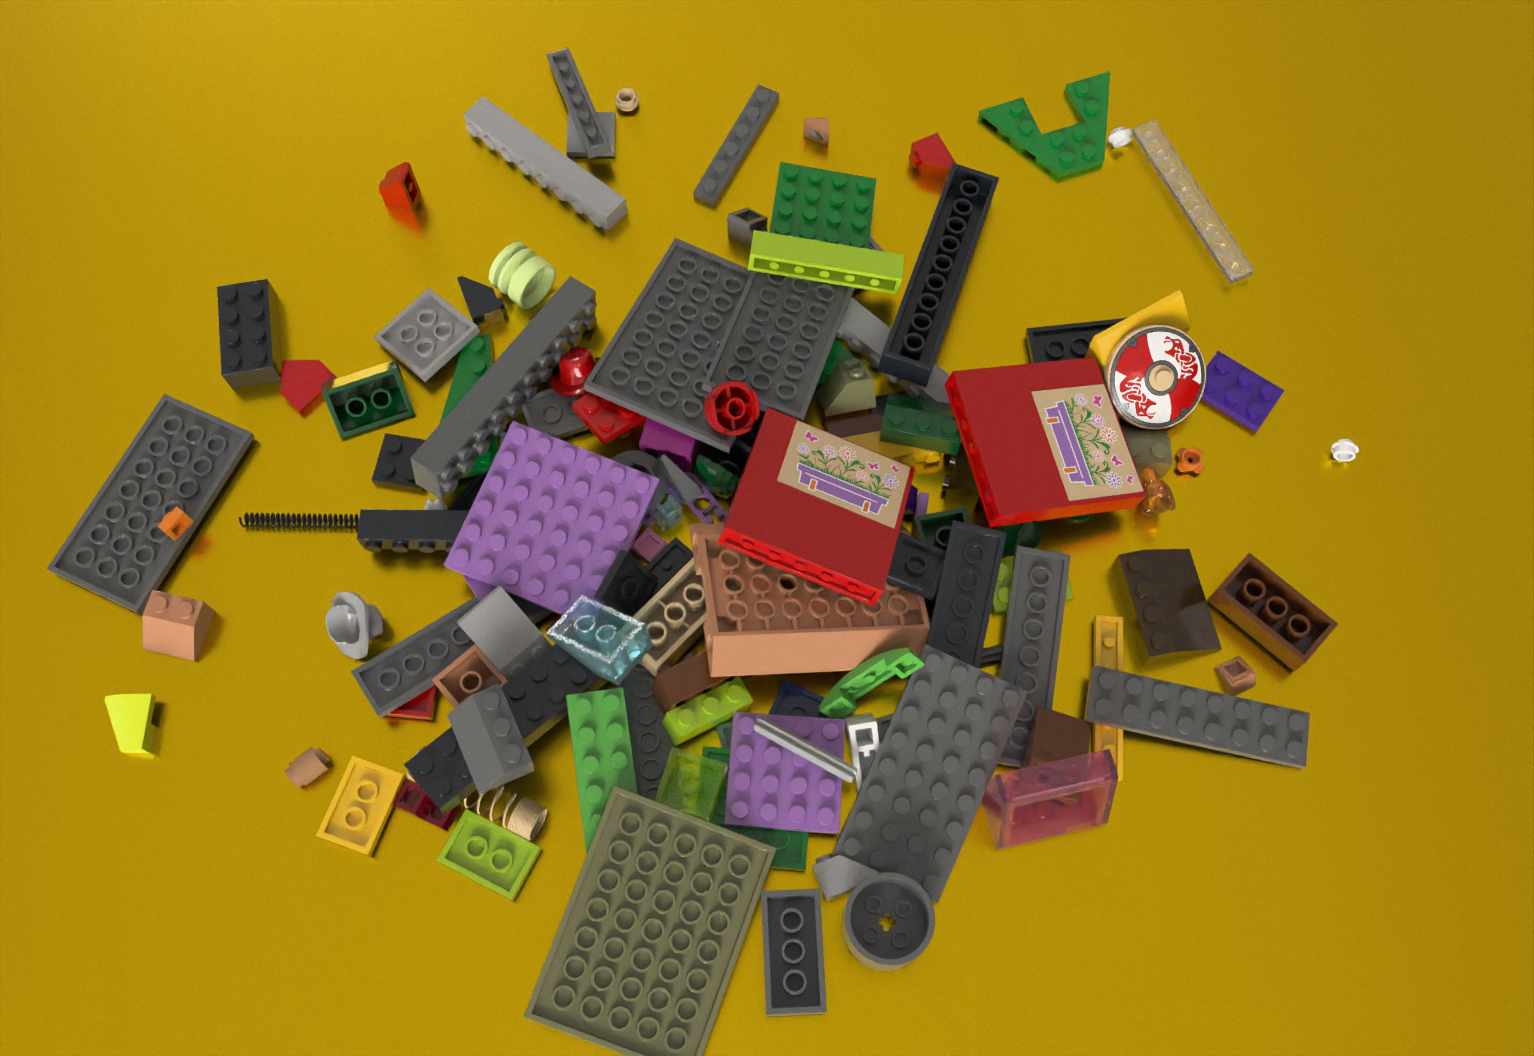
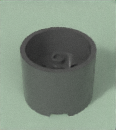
M893 872L872 875L860 882L848 898L841 923L843 939L853 956L863 965L879 971L900 969L914 961L930 943L935 928V912L932 902L922 886L908 876ZM885 916L889 917V922L894 924L888 931H884L883 925L878 922L882 921Z

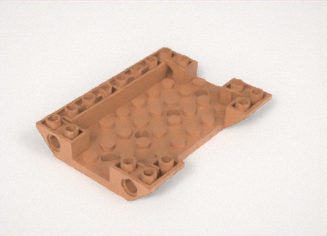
M724 523L690 524L689 529L696 575H702L707 608V618L703 628L710 677L851 671L866 660L893 649L910 648L919 656L923 645L926 644L930 624L923 597L900 587L891 586L886 582L884 592L875 605L872 606L717 543ZM901 525L899 533L902 532L910 536L909 530ZM788 580L793 584L794 588L787 590L781 586L780 581ZM729 581L735 582L740 590L731 591L726 587L725 583Z

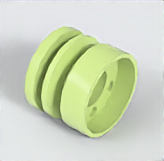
M519 241L506 246L498 254L490 268L488 279L491 285L502 293L509 295V298L520 307L529 309L539 304L548 294L555 281L556 270L553 265L542 257L536 256L534 251Z

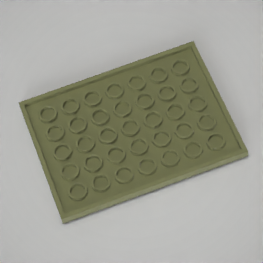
M613 786L523 1017L627 1056H702L777 848Z

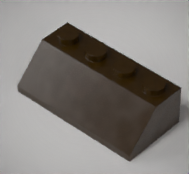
M961 439L957 456L952 455L949 467L953 468L952 475L946 474L942 490L947 491L944 500L975 509L979 491Z

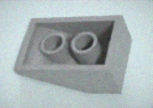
M500 585L457 621L459 626L508 681L552 647L550 642Z

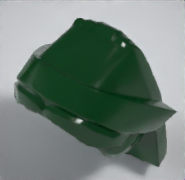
M712 452L707 457L699 454L696 466L692 469L697 472L700 481L709 492L726 499L735 494L744 467L722 453Z

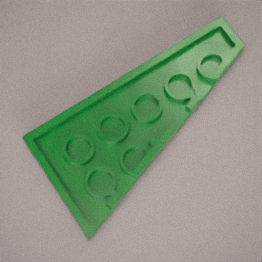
M490 333L475 336L462 348L439 425L494 363L493 340ZM496 436L492 440L488 451L484 455H480L474 461L472 470L468 474H463L461 478L477 476L481 472L489 471L500 448L499 437Z

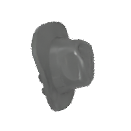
M638 450L624 451L612 457L611 460L660 479V485L647 513L657 508L664 499L668 486L667 477L657 459L644 451Z

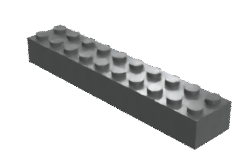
M572 276L565 281L411 456L410 460L417 485L441 500L447 493L450 494L455 490L458 480L463 474H468L472 470L474 461L488 451L492 440L496 436L502 435L509 420L518 416L526 400H531L535 396L538 386L550 378L555 366L560 364L561 354L568 352L572 347H576L580 343L584 332L587 329L591 330L597 320L595 317L597 306L595 290Z

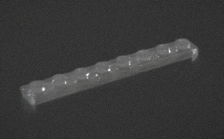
M1156 120L1135 127L1132 134L1229 283L1232 284L1252 275L1254 268Z

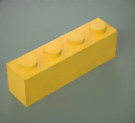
M881 431L843 438L908 466L925 461L926 463H934L944 458L945 454L879 441Z

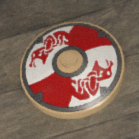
M1146 325L1127 333L1113 347L1105 365L1104 383L1110 392L1115 412L1124 421L1140 428L1164 429L1181 422L1195 409L1205 388L1206 366L1200 348L1188 334L1172 326Z

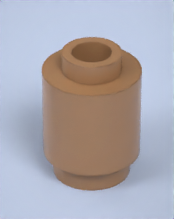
M310 747L289 763L290 767L285 770V773L293 784L299 788L303 784L308 785L329 769L326 763L330 760L320 747L316 750Z

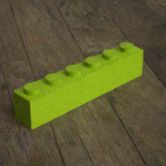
M754 230L747 270L897 295L903 278L904 255Z

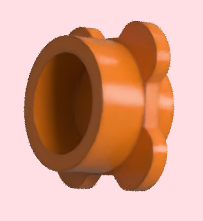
M1189 447L1186 449L1180 448L1177 451V456L1179 457L1177 469L1180 472L1187 470L1200 473L1203 470V465L1201 464L1203 453L1201 450Z

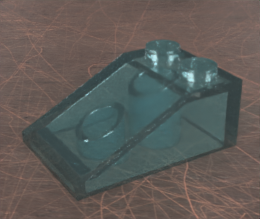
M583 595L546 633L548 638L596 675L617 685L623 681L653 646L645 623Z

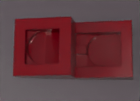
M408 779L405 780L393 802L394 806L445 831L449 828L460 807L458 804L446 815H443L418 784Z

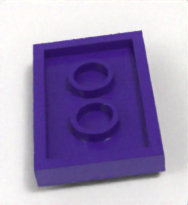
M1217 351L1206 366V383L1201 399L1257 432L1285 390Z

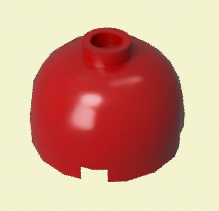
M727 381L716 385L708 393L705 400L704 413L707 422L714 430L725 435H742L749 432L754 421L758 419L760 403L755 391L750 389L745 383Z

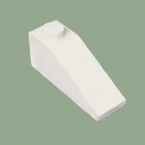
M872 713L844 717L851 762L857 768V774L854 777L857 794L880 745L877 721Z

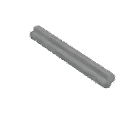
M763 716L756 720L753 728L759 734L847 782H852L856 776L857 768Z

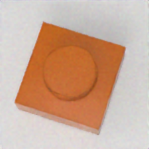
M176 506L163 517L158 527L176 541L194 521Z

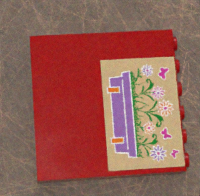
M1095 357L953 371L944 384L990 527L1135 508L1146 497L1145 486L1138 475L1136 462L1131 456L1127 438L1121 429L1119 416L1114 410L1110 392L1105 386L1102 371L1098 367Z
M767 408L756 433L717 543L874 606L884 592L915 468L776 410Z

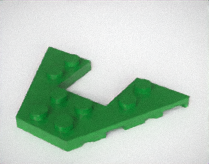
M1110 72L1066 84L1065 92L1081 123L1041 134L1023 97L979 110L978 117L986 119L998 128V133L1007 136L1010 142L1022 151L1026 149L1034 155L1038 163L1048 167L1050 172L1058 178L1102 165L1105 159Z

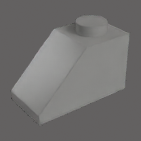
M831 853L817 858V864L812 866V871L825 902L853 891L864 879L878 874V871L842 855L833 857Z

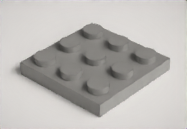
M428 288L378 332L374 338L377 343L426 382L478 335L480 330L476 324Z

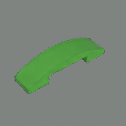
M898 648L878 654L861 663L845 675L819 705V710L829 718L843 719L858 709L856 699L895 674L904 679L924 666L925 662L910 648Z

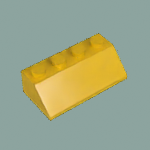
M1180 290L1093 336L1085 358L1095 357L1098 367L1102 371L1103 380L1105 365L1110 352L1117 342L1132 330L1146 325H1167L1182 330L1187 334L1191 325L1183 294Z

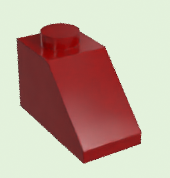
M932 134L911 144L909 154L911 166L913 168L916 167L921 176L946 183L951 166L956 162L939 134Z
M403 162L388 170L384 180H381L379 193L385 205L413 211L420 188L410 163Z

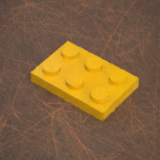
M352 756L316 836L371 856L406 776L400 772Z

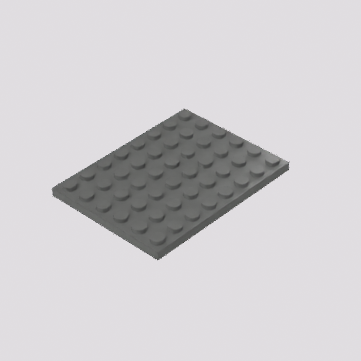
M675 238L585 381L584 390L729 453L738 435H725L714 430L707 422L704 408L709 392L702 390V385L752 271Z

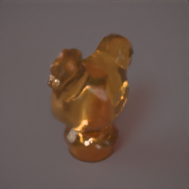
M1145 468L1142 471V479L1146 497L1139 503L1140 511L1145 515L1151 516L1175 510V499L1169 486L1159 478L1155 468Z

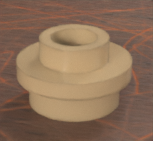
M623 88L618 91L615 97L616 106L622 111H631L638 106V95L630 88Z

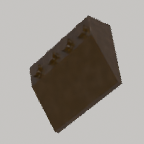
M1150 549L1119 554L1112 564V568L1142 666L1222 649L1190 549Z

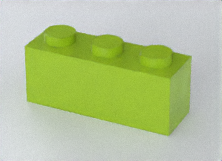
M738 677L668 711L662 723L673 744L677 746L733 718V712L747 711L753 699L741 678Z

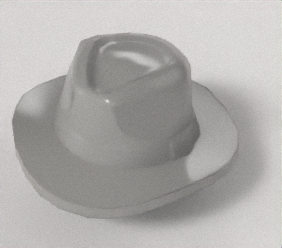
M339 592L333 597L331 609L327 612L325 619L328 635L341 652L348 657L354 659L367 657L369 641L383 633L382 614L375 605L366 604L365 600L354 592Z

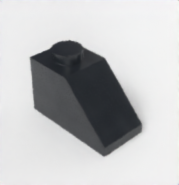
M463 276L457 277L473 323L478 326L479 330L505 321L502 311L506 310L501 296L496 297L492 287Z

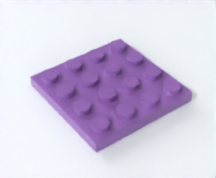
M733 712L724 825L839 834L842 778L754 731L753 727L756 720L763 716L843 760L845 719Z

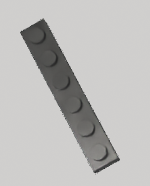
M569 48L546 54L552 73L588 158L612 152L609 140Z
M761 85L756 87L693 192L695 198L716 206L778 102V92Z

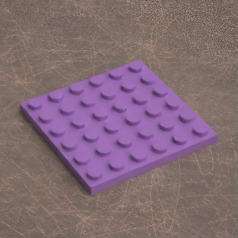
M512 421L444 566L497 588L500 585L509 594L582 623L585 621L590 627L595 629L605 605L594 596L619 551H630L661 481L659 478Z

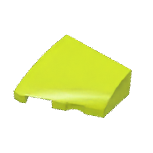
M153 694L105 696V704L121 752L151 753L155 726L151 724L156 696Z

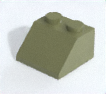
M849 359L842 364H837L816 391V398L825 417L876 407L873 377L863 360Z
M1121 426L1123 434L1127 438L1131 456L1136 462L1138 475L1165 476L1172 465L1171 440L1165 430Z

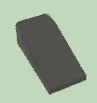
M665 454L657 458L660 467L681 503H688L704 493Z

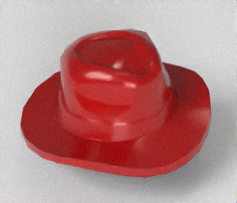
M577 347L561 354L560 374L553 375L549 379L552 389L558 394L572 395L576 398H582L590 392L584 390V383L600 357L594 358L588 348Z

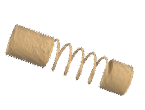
M426 746L421 747V748L416 752V754H418V753H419L421 750H423ZM407 772L408 779L413 780V778ZM504 785L499 787L492 804L482 813L479 811V805L486 792L480 794L479 798L470 806L466 804L467 797L464 799L466 809L472 808L477 804V813L479 815H483L490 810L489 814L492 822L499 820L503 816V827L521 835V837L523 836L528 841L537 835L547 815V807L524 797L514 808L508 821V826H506L505 818L507 811L517 795L514 792L503 813L498 818L493 819V807L501 796Z

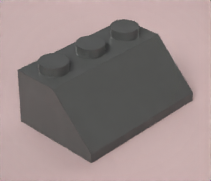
M500 684L471 695L447 714L479 794L534 771L532 759Z

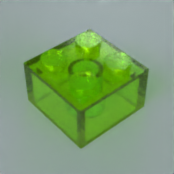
M672 747L654 801L712 823L728 775L727 763Z

